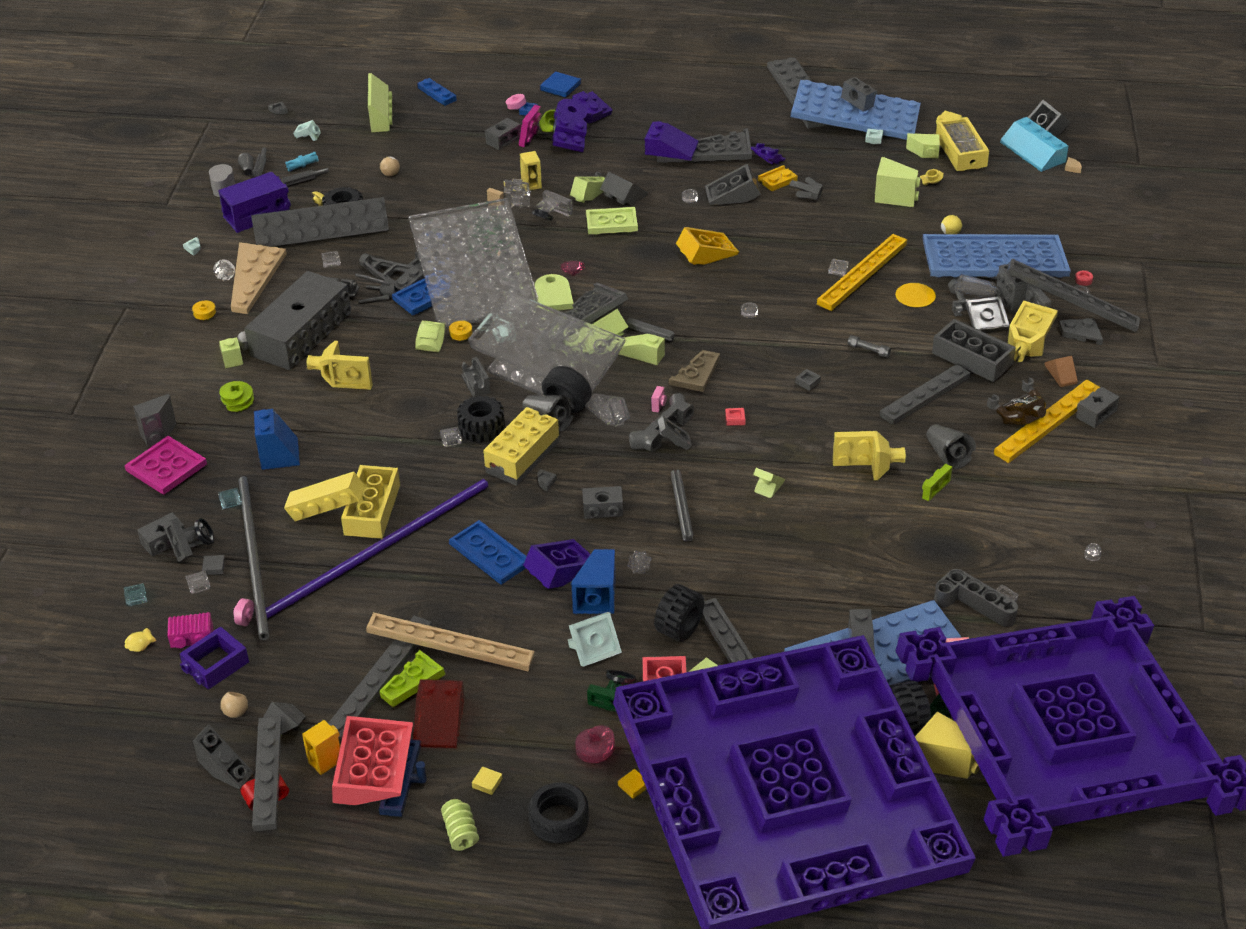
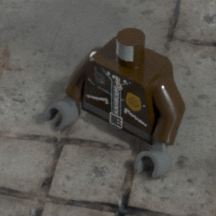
M1030 377L1028 378V383H1025L1024 380L1022 381V390L1029 393H1025L1001 406L998 404L999 396L995 394L992 395V398L988 397L987 407L996 409V412L1002 417L1004 424L1026 425L1046 415V403L1037 389L1033 388L1034 380Z

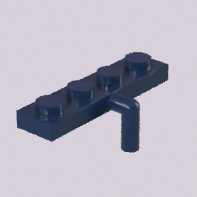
M410 739L401 796L381 800L379 807L380 815L402 817L411 783L423 784L427 781L425 763L422 761L417 762L421 749L420 740Z

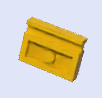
M783 165L758 175V182H762V185L770 191H775L789 185L792 180L797 181L798 176L791 170L785 169Z

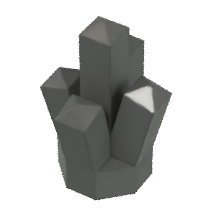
M807 177L805 179L806 183L794 180L790 182L791 187L802 190L797 191V198L813 199L816 201L820 199L824 186L815 182L812 178Z

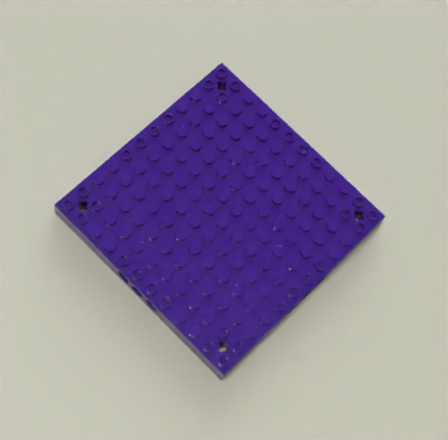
M864 635L616 687L613 704L701 929H749L969 873L976 857Z

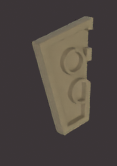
M702 350L690 360V364L686 368L682 367L679 370V374L669 379V385L704 392L720 360V353Z

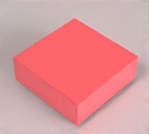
M744 408L725 409L727 426L745 425Z

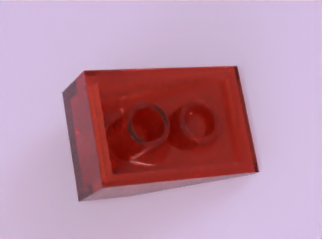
M420 679L416 698L413 740H420L421 747L457 748L465 700L463 681Z

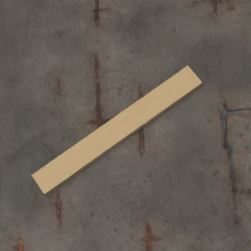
M374 612L367 625V633L524 671H529L534 658V651Z

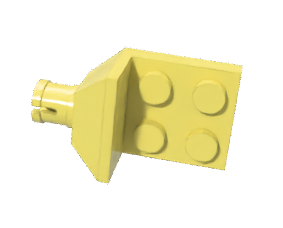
M1027 301L1022 302L1009 327L1008 344L1016 347L1014 361H1016L1018 356L1020 357L1017 362H1022L1025 355H1043L1045 337L1057 317L1058 310Z
M338 341L330 344L323 351L322 356L308 355L307 369L321 370L322 377L332 387L368 390L372 388L369 357L340 355Z
M877 431L834 432L833 466L872 465L874 480H879L889 470L890 463H905V448H890L889 442Z

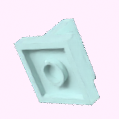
M609 612L569 625L572 638L568 639L569 647L577 651L581 666L584 667L622 653Z

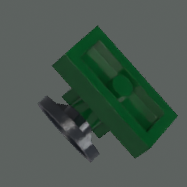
M608 670L606 677L611 680L606 688L592 684L589 685L587 689L588 705L617 712L613 704L616 687L628 685L627 683H635L636 676L624 671Z

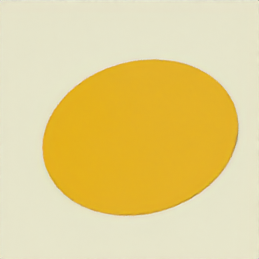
M920 283L904 284L896 290L898 301L910 307L927 306L936 297L933 289Z

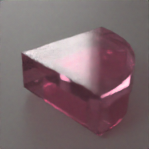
M568 261L561 264V270L573 276L585 268L584 262Z

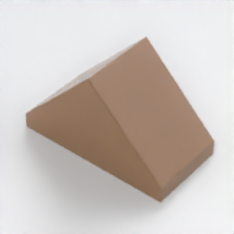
M1072 356L1045 362L1046 368L1060 387L1077 384L1078 380Z

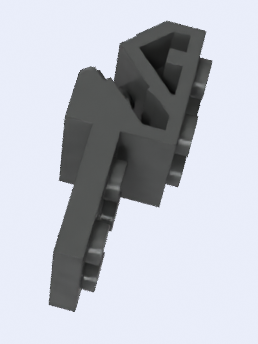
M1009 264L999 266L995 295L996 297L1001 296L1004 307L1011 314L1017 313L1023 301L1048 308L1051 307L1050 299L1041 288L1025 281L1020 282L1021 279L1008 274Z

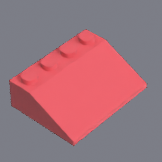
M354 716L346 717L332 785L333 803L359 805L401 796L413 722Z

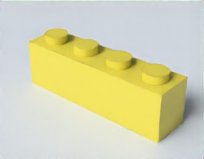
M355 472L344 474L290 492L284 509L294 521L305 519L360 501L365 485Z

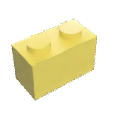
M536 151L521 153V181L526 191L542 188L541 166Z

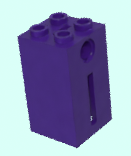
M273 172L218 190L223 218L236 233L253 227L251 215L290 210L289 207H291L287 193H289L287 185L283 184L280 178Z

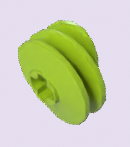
M233 381L226 383L220 388L221 402L226 405L229 411H243L252 405L254 401L253 389L246 382Z

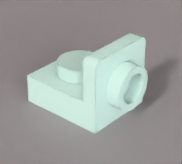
M311 120L298 125L293 134L296 138L309 135L315 141L321 131L315 122Z

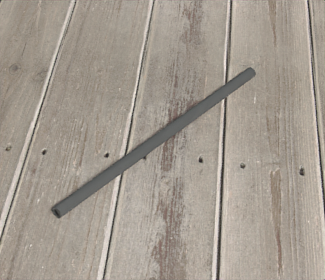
M242 476L238 479L258 634L259 639L267 640L269 638V629L248 478Z

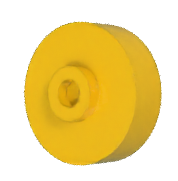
M199 301L192 307L194 317L200 320L212 318L216 314L215 304L211 301Z
M467 321L452 323L449 326L450 337L455 340L470 338L472 336V325Z

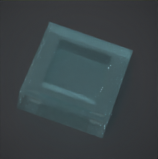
M144 583L124 587L127 606L147 602Z

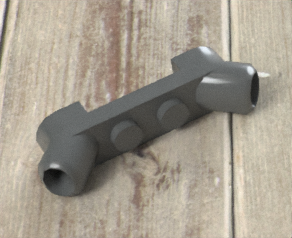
M673 394L669 399L670 408L664 411L660 417L651 422L645 430L631 431L629 434L630 448L633 450L646 449L650 452H655L661 447L662 437L659 432L658 420L664 416L674 424L679 423L684 426L692 418L694 406L686 402L683 394Z

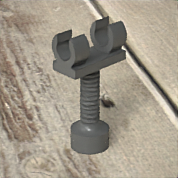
M953 279L948 283V288L958 298L957 301L952 303V311L956 317L962 316L960 311L967 310V300H975L976 298L965 299L962 293L963 284L961 280Z

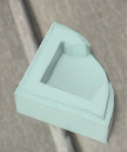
M197 237L183 244L184 249L193 256L201 248Z

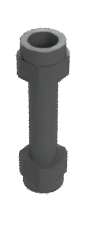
M850 335L847 344L851 347L865 348L877 352L882 357L888 358L890 356L891 347L869 343L853 335Z

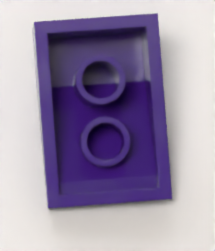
M652 122L645 137V155L692 160L699 141L668 123Z
M574 539L531 545L523 566L544 587L552 589L562 587L571 582L591 554Z

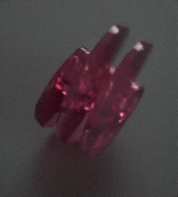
M599 725L580 732L575 741V750L578 757L589 763H600L607 760L615 750L613 731L607 726Z

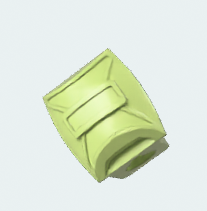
M422 320L416 336L415 349L440 352L444 340L445 323Z

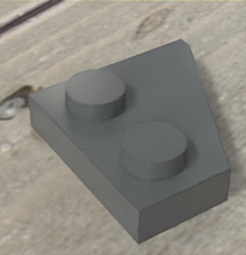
M1094 318L1059 320L1058 326L1062 337L1077 339L1083 342L1086 339L1097 341V345H1102L1103 338Z

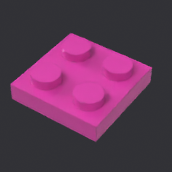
M534 105L522 121L519 146L525 147L528 142L530 143L533 135H536L539 130L537 124L541 118L540 106Z

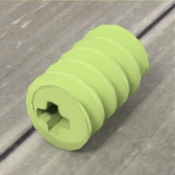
M458 799L447 801L442 806L441 813L452 849L461 851L474 846L479 841V835L477 834L475 821L472 819L473 815L470 812V806Z

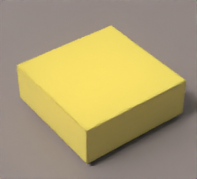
M482 767L472 782V788L492 795L503 779L502 774Z

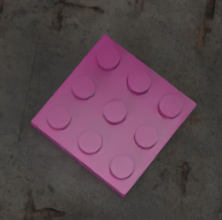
M167 436L124 466L128 473L164 495L207 465L206 458Z

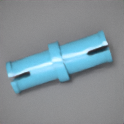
M316 152L305 156L300 155L296 159L286 161L285 164L288 171L299 167L304 168L308 164L318 162L319 159Z

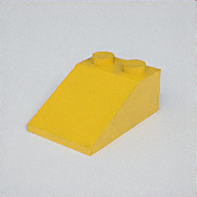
M684 227L676 242L677 246L681 249L680 251L694 265H705L738 255L739 253L727 236L721 232Z

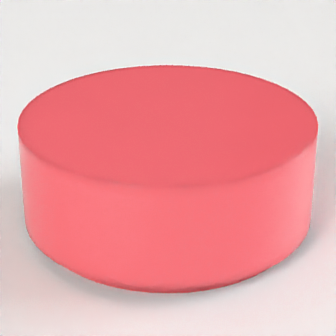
M1084 270L1076 273L1075 282L1082 286L1092 284V273Z

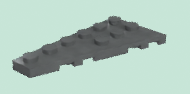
M746 128L743 129V132L736 133V131H732L730 135L726 136L718 134L697 139L699 144L692 160L657 156V162L662 163L752 159L749 130Z

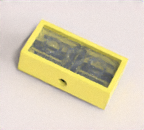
M968 117L937 121L936 134L939 135L940 145L956 171L987 167L989 149Z

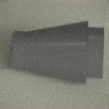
M249 153L240 154L238 158L240 167L245 175H252L253 157Z

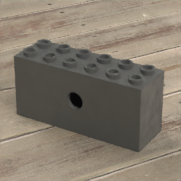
M306 271L244 328L249 355L291 370L351 313L348 285Z

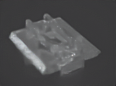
M513 178L512 180H504L505 203L510 204L511 207L519 206L521 208L522 206H530L531 191L529 183Z

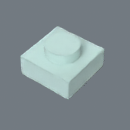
M867 129L865 142L881 144L883 130Z

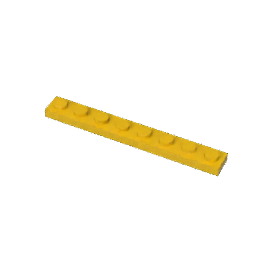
M892 234L817 299V305L832 311L907 245V239Z
M1085 380L1049 407L1044 417L1025 425L994 449V455L1010 463L1076 413L1078 403L1100 387L1089 380Z

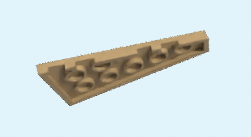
M239 242L231 300L232 312L243 314L250 312L287 255L286 249Z

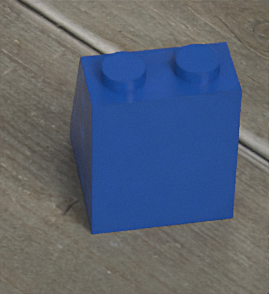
M274 409L254 411L255 438L261 469L300 465L298 437Z
M594 549L573 579L571 584L573 614H603L606 612L614 614L616 584L615 549Z

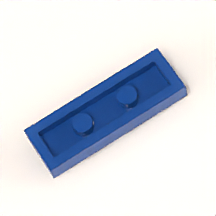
M430 78L417 83L418 89L444 106L457 101L455 94Z

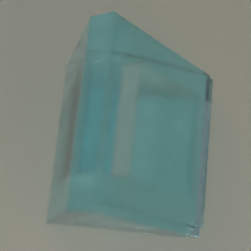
M238 488L218 492L222 509L241 505Z

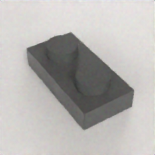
M664 416L658 420L659 432L663 437L669 438L676 446H681L685 450L692 446L689 433Z

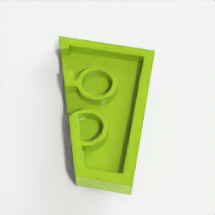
M419 650L415 654L416 658L412 662L408 661L404 665V670L400 674L394 675L379 691L380 696L394 707L445 675L444 668Z

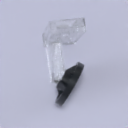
M545 190L542 192L543 200L537 204L539 209L531 211L532 214L552 221L554 217L549 215L548 212L550 213L553 210L569 217L573 214L572 200Z

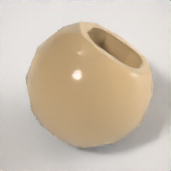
M386 157L381 161L380 170L384 175L394 176L399 172L400 164L394 157Z
M227 692L222 697L221 710L228 717L237 718L246 712L248 700L245 695Z

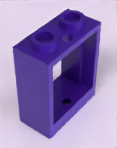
M222 627L214 630L180 653L182 662L180 666L186 674H191L197 684H202L208 690L249 663L246 647ZM218 647L228 654V656L207 670L197 663V661Z

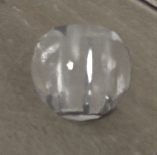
M223 259L216 262L213 272L219 280L226 281L234 276L235 267L230 261Z

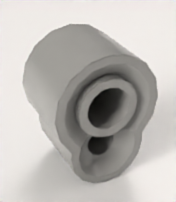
M226 164L210 168L209 177L213 194L219 197L218 190L235 185L233 169Z

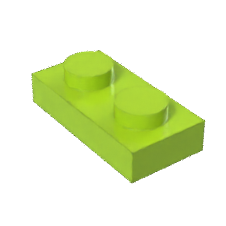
M945 464L942 468L937 469L930 479L925 480L922 485L923 499L930 501L951 481L952 466Z

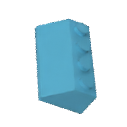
M1028 117L1015 121L1000 140L1003 145L1041 172L1066 162L1068 145Z

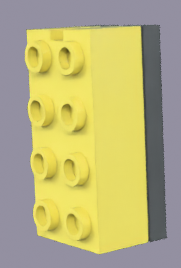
M526 407L484 449L486 473L518 486L559 443L558 419L546 414L541 416L538 411Z

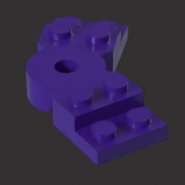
M582 91L573 95L572 99L559 101L554 113L553 146L583 152L587 123L607 117L612 114L613 110L593 91L587 94Z

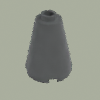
M530 395L525 398L522 404L523 410L528 407L538 411L541 416L546 414L558 419L559 431H564L573 419V415H571V409H574L573 402L564 395Z
M939 424L932 425L926 433L928 441L944 465L948 464L954 469H960L971 461V454L976 450V443L969 434Z

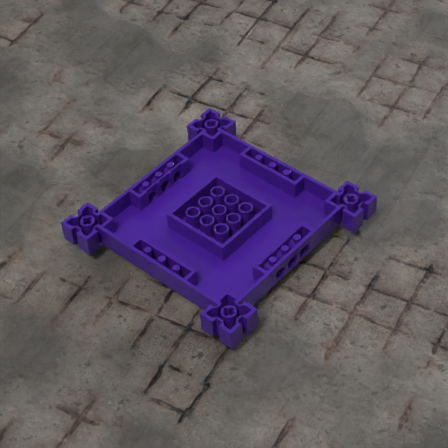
M1135 596L1119 598L1117 604H1114L1112 599L1096 602L1092 617L1089 620L953 642H946L947 639L940 627L924 629L923 635H918L916 631L899 634L895 652L901 663L906 664L905 671L911 681L920 682L928 680L929 675L931 676L996 798L994 801H989L984 821L990 833L997 835L995 842L1003 857L1020 854L1023 847L1028 849L1029 852L1046 849L1053 831L1051 827L1206 797H1208L1206 802L1215 816L1232 813L1234 807L1239 809V811L1246 810L1245 760L1241 755L1226 757L1222 762L1145 645L1149 642L1154 624L1147 614H1140L1142 606Z

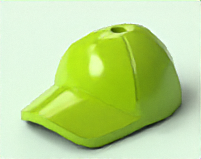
M555 110L546 111L540 119L539 126L542 131L553 132Z

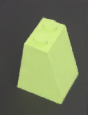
M881 157L876 177L875 202L914 207L915 201H918L919 191L916 190L920 186L921 180L918 177V170Z

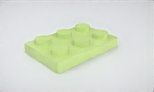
M635 207L586 210L588 234L597 235L601 233L613 234L617 232L629 233L638 231Z

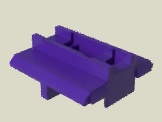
M757 143L756 147H751L755 154L770 164H773V162L779 164V161H785V158L778 154V149L764 147L765 144Z

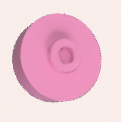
M516 94L506 100L508 109H519L526 104V99L523 94Z
M244 598L239 600L234 608L235 624L241 626L249 624L254 612L252 600Z

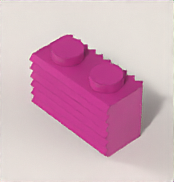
M209 612L168 618V639L171 648H183L193 645L213 632V623Z

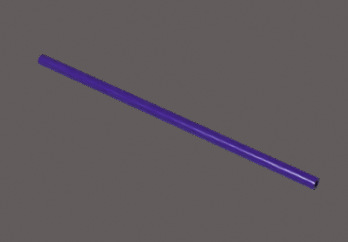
M482 479L266 608L267 619L488 488L487 481Z

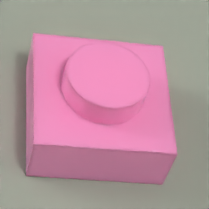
M657 386L651 397L652 412L659 413L661 407L666 404L667 396L664 395V387Z

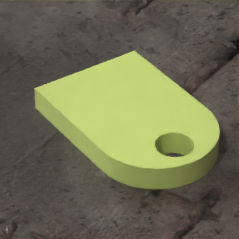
M549 274L536 280L535 294L539 313L573 309L569 282L565 277Z

